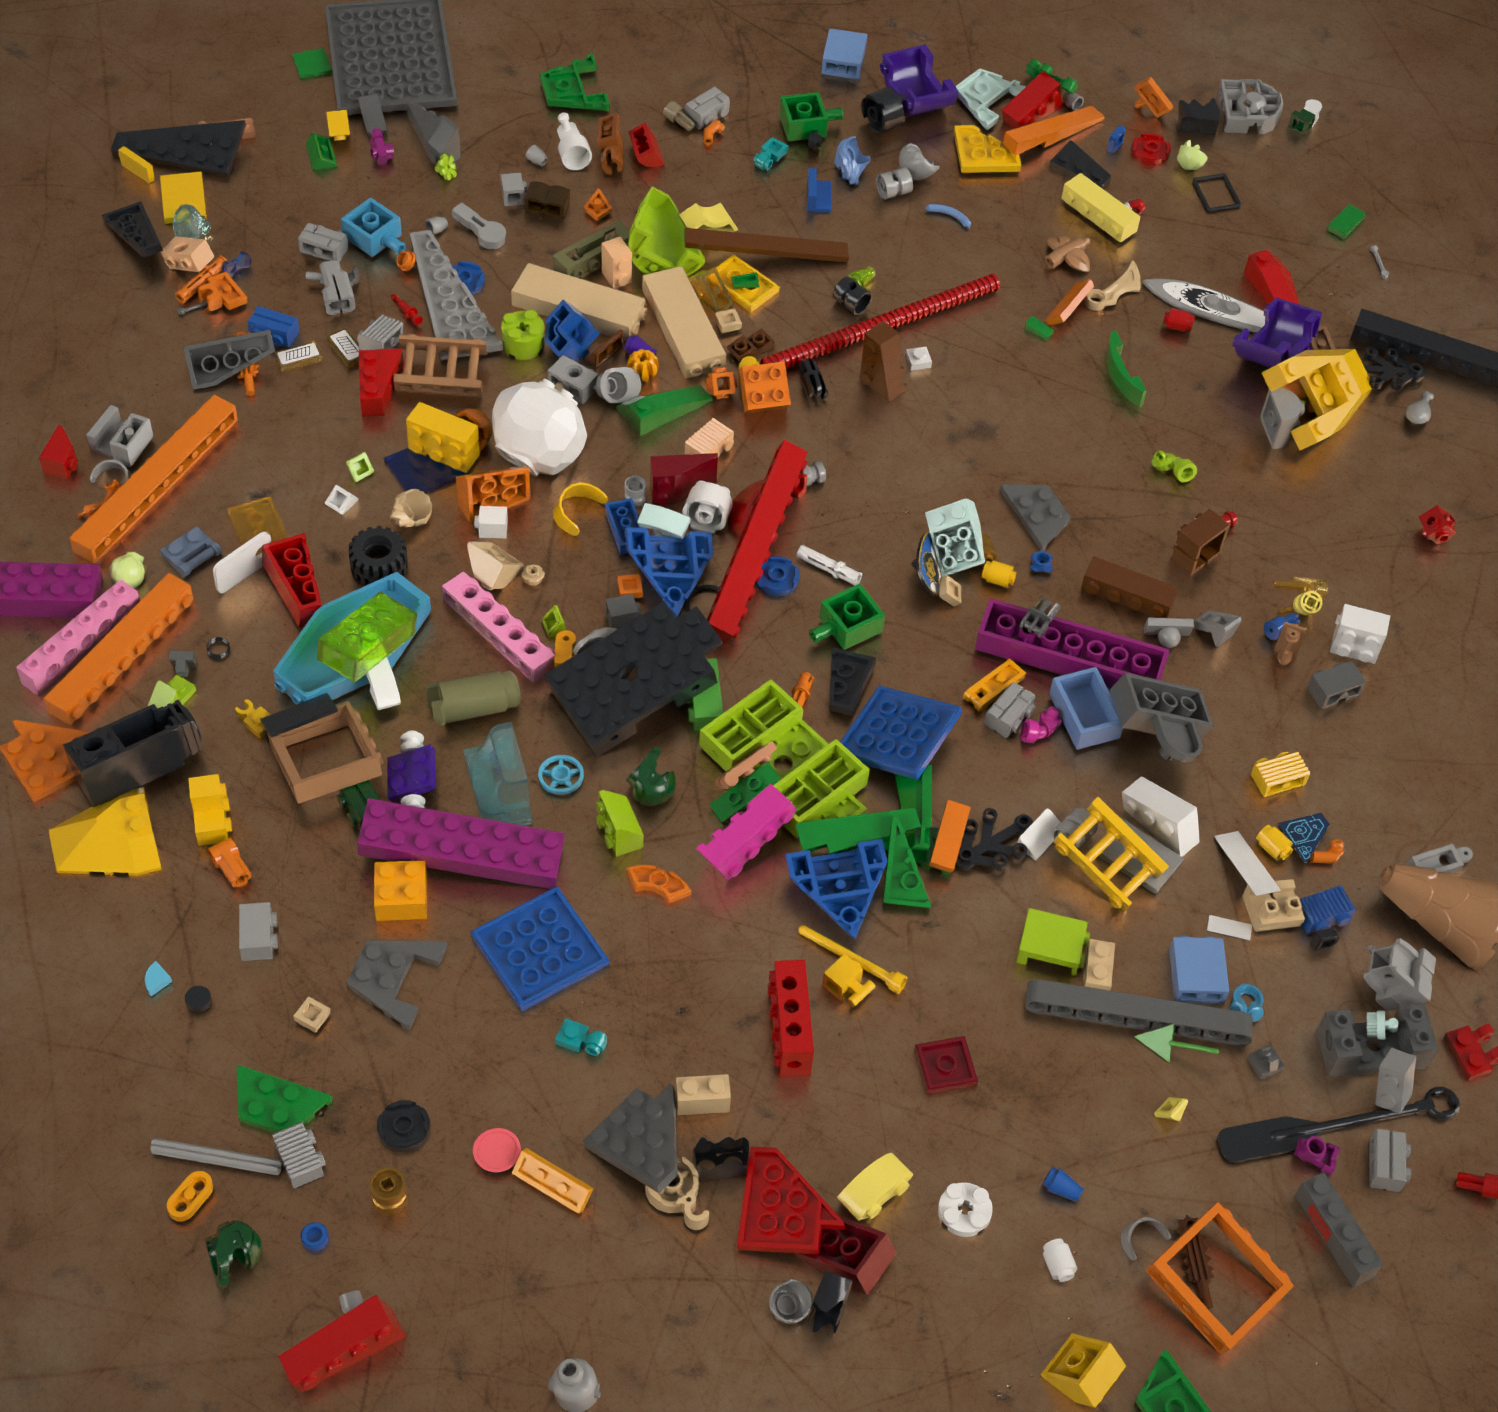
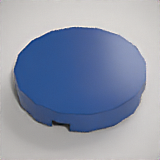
M468 261L458 262L454 266L451 264L453 269H456L462 283H465L472 295L482 289L485 283V274L479 265Z
M770 556L767 562L762 564L761 569L764 571L758 582L755 581L756 586L763 593L771 596H784L797 588L800 577L799 569L788 558Z

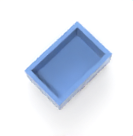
M1097 667L1053 678L1049 695L1055 707L1060 711L1059 715L1077 750L1121 737L1123 728L1120 725L1111 694Z

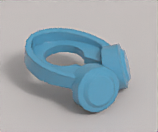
M1251 984L1239 985L1233 993V1003L1229 1009L1250 1014L1253 1017L1252 1022L1259 1021L1264 1013L1262 1009L1264 1000L1261 991ZM1243 994L1251 995L1255 999L1248 1007L1241 998Z

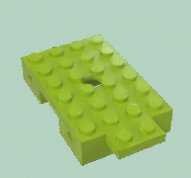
M770 679L700 729L699 746L727 771L761 746L773 741L777 750L770 754L772 759L768 762L781 778L773 786L792 802L797 809L794 812L793 818L788 823H783L782 825L796 838L799 837L796 829L797 823L866 814L867 808L853 795L867 786L869 768L837 739L828 744L802 720L803 708ZM776 759H789L792 767L789 770L780 771L775 768L774 761ZM757 763L756 765H754L753 769L757 770L758 768H760V764ZM741 775L738 777V783L744 779Z

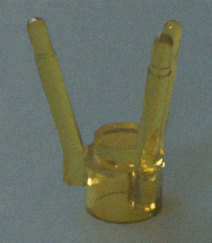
M1292 577V581L1297 582H1274L1276 586L1305 587V592H1317L1321 598L1326 597L1328 593L1327 582L1323 579ZM1293 605L1279 609L1278 613L1281 614L1294 610Z

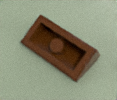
M620 329L585 358L584 362L593 368L601 365L623 346V330Z

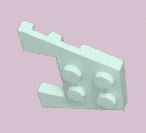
M979 68L956 86L958 89L957 97L986 130H989L999 122L1000 116L988 109V107L1008 92L1017 96L1025 86L1020 85V81L1013 80L1010 82L1002 79V75Z

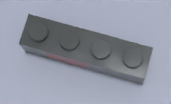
M1321 1173L1302 1182L1295 1197L1352 1287L1376 1277L1383 1263L1326 1174Z

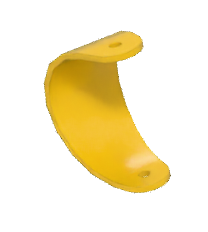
M581 482L571 484L564 489L553 509V518L557 525L573 536H577L580 530L564 514L562 501L571 497H586L600 504H605L608 501L606 494L599 488Z

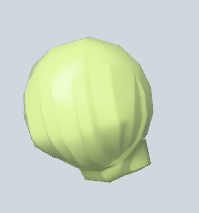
M1190 140L1180 146L1177 161L1185 170L1195 171L1206 163L1208 157L1199 150V145L1191 147Z
M127 552L126 555L113 560L109 567L111 582L115 584L121 579L134 589L137 588L145 576V569L142 564L144 557L136 552Z

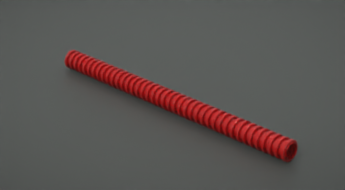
M993 273L983 276V278L972 280V282L970 281L961 286H956L950 290L918 300L916 303L907 304L905 307L902 306L899 309L896 308L893 311H888V313L848 326V328L845 327L842 330L839 329L836 332H831V334L813 339V341L809 340L807 343L804 342L801 345H796V347L793 346L790 349L779 351L772 356L768 355L766 358H761L760 364L785 361L786 369L799 365L805 358L815 359L818 356L821 357L824 354L840 350L841 347L845 348L847 345L851 346L853 343L856 344L859 341H864L865 333L882 321L896 329L904 326V324L913 323L915 320L918 321L921 318L932 316V314H937L943 310H948L954 306H959L965 302L999 291V279Z

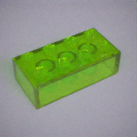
M380 591L318 639L317 660L355 683L415 635L417 613Z

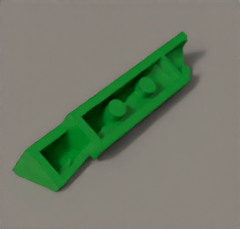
M927 765L918 780L895 774L901 809L915 808L921 825L920 828L906 831L909 847L915 850L929 851L932 765Z
M907 808L800 822L796 824V829L803 851L810 850V852L827 847L829 854L855 850L858 842L877 839L889 840L892 816L899 817L905 834L906 831L920 828L921 825L916 809Z

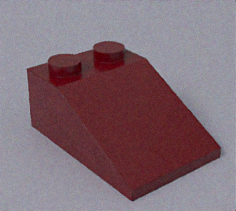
M718 453L651 456L650 491L652 505H675L686 500L690 490L698 481L717 484Z
M841 1216L839 1217L844 1221L845 1230L822 1229L819 1254L795 1253V1255L823 1273L830 1271L852 1280L851 1289L865 1295L869 1294L897 1254L885 1232Z

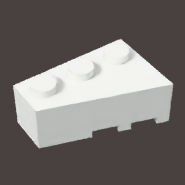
M1142 776L1122 792L1124 810L1165 846L1181 857L1200 842L1197 807Z

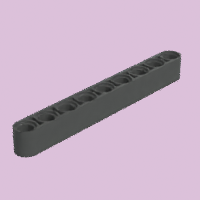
M1035 979L1027 983L1025 1008L1030 1012L1146 1031H1153L1174 1024L1173 1035L1241 1046L1252 1042L1253 1017L1245 1012Z

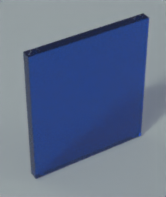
M409 447L384 457V462L405 491L419 489V491L427 493L455 481L456 476L470 474L469 470L466 473L454 469L449 465L434 461L430 458L429 454L426 456L420 453L417 454L410 450Z

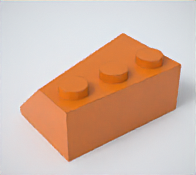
M512 467L456 476L458 506L470 524L474 523L475 515H479L480 506L507 507L508 509L530 500V479L527 467Z

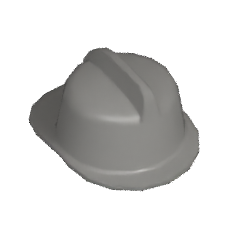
M610 368L599 375L593 389L597 390L598 395L608 403H622L639 395L641 379L632 368Z

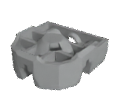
M1221 79L1217 96L1224 133L1247 134L1249 126H1254V123H1257L1258 134H1265L1274 130L1284 106L1281 93L1277 92L1272 86L1263 83L1260 79ZM1247 85H1251L1250 88H1254L1253 92H1246ZM1247 102L1251 107H1247L1244 104ZM1232 103H1236L1234 111H1231Z

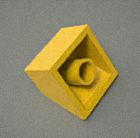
M1072 1333L1043 1370L1041 1376L1075 1403L1096 1408L1126 1365L1110 1342Z

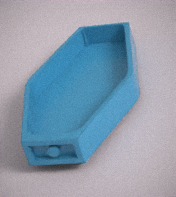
M395 572L322 605L315 611L273 670L275 687L281 693L285 692L297 705L326 693L334 700L368 684L369 680L357 652L351 649L345 635V629L367 624L378 638L392 669L431 612L430 597L401 574Z

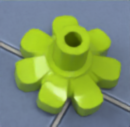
M446 154L440 155L441 160H438L435 166L436 173H440L441 176L444 175V180L455 178L457 173L455 171L456 164L453 163L454 157L452 155L447 156Z

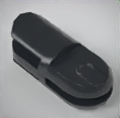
M811 358L803 359L800 362L799 370L807 398H827L828 390L816 361Z

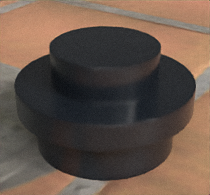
M817 130L810 132L808 148H813V151H816L817 147H821L822 135H818L819 131Z

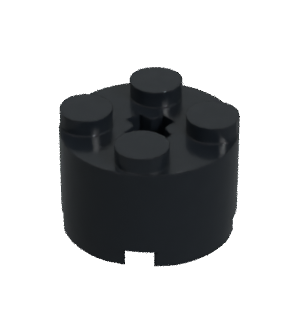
M884 87L866 95L862 99V115L864 118H868L870 123L867 125L873 132L881 133L905 122L902 106L904 105V99L901 94H896L893 89Z

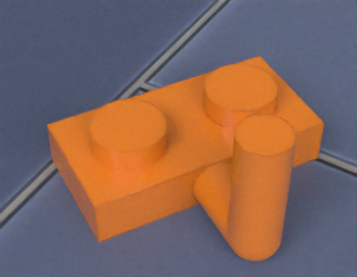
M1152 77L1135 85L1134 89L1139 95L1134 104L1136 109L1147 105L1156 118L1173 109L1174 106Z

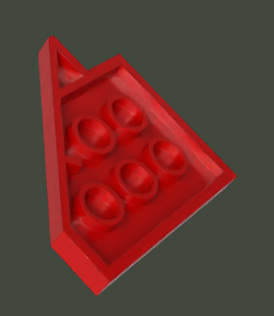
M750 1146L737 1242L738 1250L819 1254L822 1229L845 1230L844 1221L777 1148Z

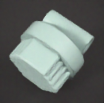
M1385 1011L1367 1012V1037L1385 1040V1030H1389L1392 1033L1398 1030V1020L1395 1018H1390L1388 1021L1385 1020Z

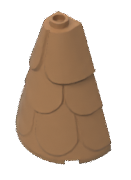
M1396 863L1385 866L1382 870L1380 890L1411 919H1415L1468 967L1479 971L1487 964L1496 952L1492 947L1498 943V883L1465 877L1460 874L1437 872L1434 868Z

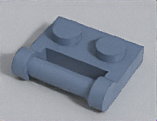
M197 526L160 550L161 556L183 577L191 574V570L212 556H218L222 553L220 545L215 541L213 542Z

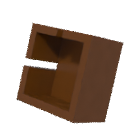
M1208 509L1203 514L1199 513L1188 525L1184 524L1178 530V537L1173 546L1174 551L1171 559L1192 575L1205 565L1204 561L1208 563L1221 553L1230 524L1211 509Z

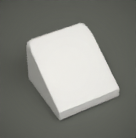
M335 485L324 504L343 515L359 498L340 486Z

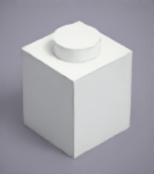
M480 506L479 515H475L474 521L475 528L479 529V538H507V507Z

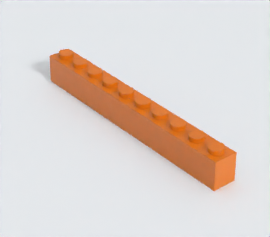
M213 395L208 401L204 402L202 407L194 415H191L188 421L180 429H177L173 436L166 443H163L152 457L146 460L143 466L135 471L122 486L118 487L116 492L108 500L104 501L101 507L93 515L89 516L78 530L72 533L69 539L73 553L96 564L238 421L235 405L216 395Z

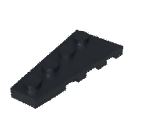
M141 201L102 215L104 222L142 257L153 256L163 251Z

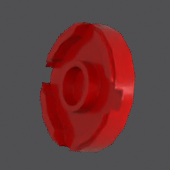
M1144 133L1141 134V137L1134 138L1131 152L1134 158L1141 163L1159 165L1169 159L1171 145L1161 135Z

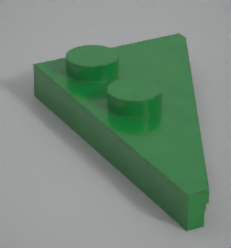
M892 816L882 903L931 908L930 900L925 891L899 817Z

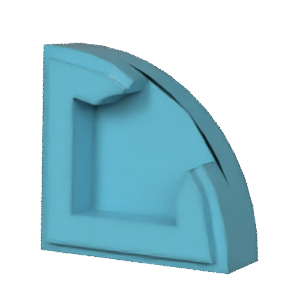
M157 961L150 965L145 975V985L149 995L152 997L172 982L171 977Z

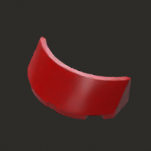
M806 474L798 475L800 479L799 485L795 491L792 490V493L798 499L806 493ZM764 479L747 486L733 500L732 509L728 516V527L739 537L743 532L749 512L752 510Z

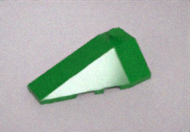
M701 385L633 397L617 405L616 409L635 431L642 436L712 402L713 398Z

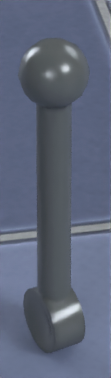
M205 301L186 308L179 307L177 313L184 315L188 311L207 306L208 303Z

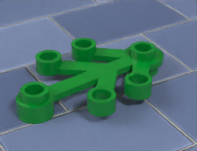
M1032 58L1029 64L1026 65L1027 69L1025 72L1033 78H1036L1043 71L1059 82L1062 89L1071 94H1074L1078 87V82L1070 77L1062 79L1059 76L1052 75L1051 73L1054 68L1046 63L1042 65V63Z

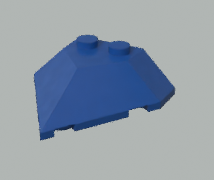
M626 527L627 551L662 600L665 601L675 617H677L702 575L705 566L714 554L712 533L690 531L683 539L676 537L649 536L647 528Z
M883 840L858 842L856 850L811 857L810 850L785 854L790 879L855 940L888 862Z

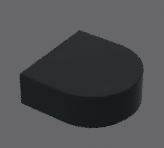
M1334 928L1320 930L1316 932L1310 942V946L1313 951L1328 949L1337 944L1340 937Z

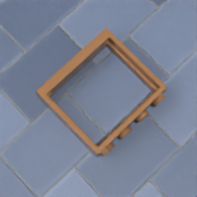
M349 701L336 705L338 712L278 736L270 737L267 733L270 747L298 804L382 775L380 765H383L384 761L381 758L380 751H375L376 745L373 737H368L369 733L364 722L361 723L359 711H354ZM349 726L365 758L301 779L286 746Z

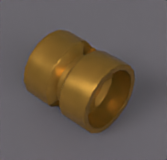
M389 1167L375 1172L370 1179L369 1185L374 1208L383 1215L392 1216L398 1214L406 1206L408 1198L404 1176L399 1170Z

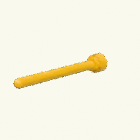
M802 925L799 927L798 932L800 935L840 957L845 954L850 959H855L863 970L885 981V985L889 986L888 989L894 993L899 994L904 988L908 978L906 975L893 971L890 973L807 926Z

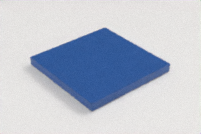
M879 685L840 743L864 765L918 780L962 714V708L957 705Z
M558 886L470 931L472 939L521 1012L609 965L608 957Z

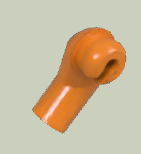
M714 120L704 129L703 143L705 145L713 143L715 132L720 134L724 130L725 126L723 123H720V120Z
M1339 839L1332 840L1331 846L1326 851H1314L1312 853L1311 862L1335 863L1344 853V843Z

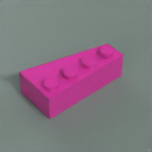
M772 784L767 786L747 804V811L737 812L731 817L730 824L726 829H717L712 834L714 839L707 845L702 842L696 848L728 881L731 877H736L742 871L743 865L749 859L757 856L760 847L766 841L772 840L777 834L779 827L783 823H788L797 810L792 802Z

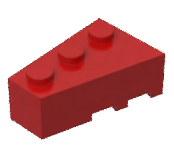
M1042 71L1002 109L1003 121L1013 129L1039 122L1063 107L1060 83Z
M402 348L359 350V384L362 417L384 416L394 389V374H400V371L403 370Z

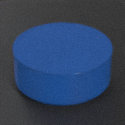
M309 1223L301 1231L302 1245L308 1251H320L328 1244V1231L321 1223Z

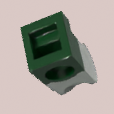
M1315 99L1307 100L1300 112L1295 110L1291 114L1288 128L1305 136L1319 119V112L1322 109L1321 102Z

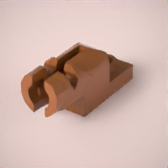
M618 113L601 117L598 121L597 144L601 150L602 169L608 175L613 172L612 164H617L618 173L622 171L624 141L619 131L620 117Z

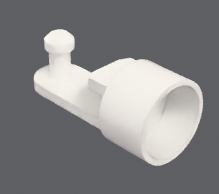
M561 113L558 115V121L561 125L558 127L557 132L560 138L558 150L562 162L570 170L583 169L592 159L590 147L586 138L580 135L576 124L568 121V114Z

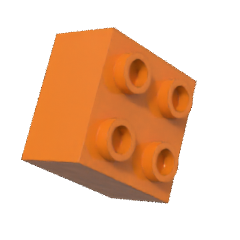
M785 361L744 366L738 370L744 414L785 409L791 405Z

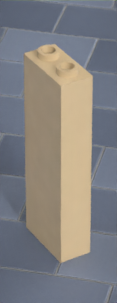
M530 263L527 264L511 290L512 306L524 310H535L537 314L548 317L564 299L584 314L599 333L612 337L622 329L624 341H627L631 335L637 334L641 320L644 321L647 315L645 298Z
M680 266L642 275V291L684 378L697 377L714 372L713 368L725 367L726 353L683 267Z

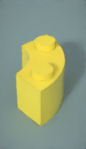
M721 202L711 207H701L695 203L679 214L687 228L727 232L738 230Z
M891 1152L880 1157L859 1173L843 1189L837 1199L858 1221L866 1218L872 1219L881 1211V1206L895 1195L900 1196L908 1189L910 1185L908 1181L914 1174Z

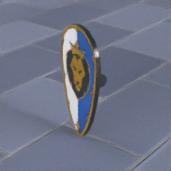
M929 531L920 538L916 559L912 561L911 565L918 572L925 589L932 596H939L942 574Z

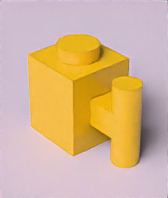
M845 954L829 967L823 975L822 985L840 1001L849 993L852 994L847 999L852 1007H855L875 988V984L871 980H868L863 985L860 984L863 969L855 959H850Z

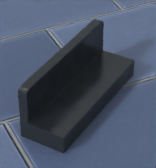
M326 693L261 718L260 721L264 736L269 743L267 733L270 737L278 736L338 712V709L331 697Z

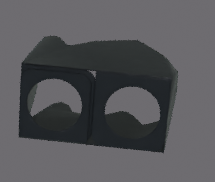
M1214 98L1205 106H1202L1195 99L1189 104L1183 100L1179 101V132L1216 135L1220 121V104L1218 109Z
M702 1137L695 1148L693 1147V1163L698 1172V1182L747 1175L749 1141L745 1137L738 1140L726 1137L718 1143L707 1141L706 1138ZM730 1156L738 1157L742 1163H740L737 1160H730L727 1162L724 1161L726 1158ZM703 1160H710L716 1167L708 1170L703 1166H698V1164Z
M825 1271L811 1306L812 1311L806 1323L807 1325L816 1308L813 1333L819 1331L822 1325L826 1326L829 1323H832L834 1334L836 1333L848 1304L852 1280L830 1271Z

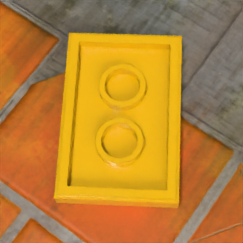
M202 171L160 176L165 224L207 220Z
M734 254L705 275L706 282L749 312H753L778 293L780 287ZM757 272L760 287L733 289L732 276Z

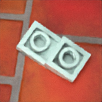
M645 503L637 523L640 527L659 530L662 535L683 539L691 519L673 510Z

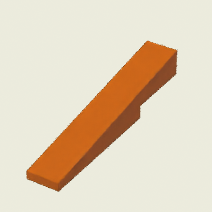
M1088 106L1006 131L1003 145L1014 155H1018L1039 144L1045 148L1103 121L1105 116L1095 107Z

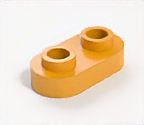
M204 1171L191 1173L168 1199L167 1210L173 1220L182 1222L190 1219L211 1195L213 1182L208 1173ZM199 1185L204 1186L200 1191L195 1190ZM181 1206L187 1207L182 1212L177 1211Z

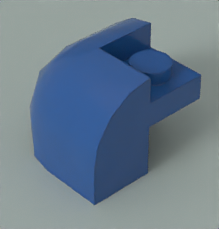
M564 299L545 321L547 325L544 340L559 358L564 355L575 361L583 359L590 353L587 348L600 334L584 314Z

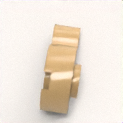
M682 1157V1159L677 1158L678 1175L671 1181L672 1184L676 1182L677 1186L670 1187L667 1185L659 1194L645 1185L646 1196L650 1204L660 1211L666 1213L683 1212L684 1222L690 1229H703L709 1222V1211L704 1210L701 1215L692 1214L696 1209V1196L699 1188L698 1172L694 1164L685 1157Z

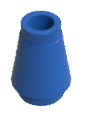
M1052 1167L1042 1183L1047 1188L1046 1191L1077 1202L1084 1190L1061 1168L1056 1169Z

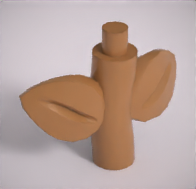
M1063 235L1050 236L1048 238L1047 244L1054 250L1045 257V262L1050 269H1054L1066 261L1070 267L1082 272L1090 271L1089 259L1084 252L1086 246L1090 244L1088 237L1083 239L1076 238L1072 241L1069 240L1068 236Z

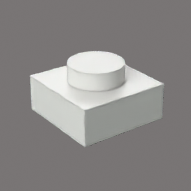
M927 347L906 349L905 356L911 371L931 368L932 360Z

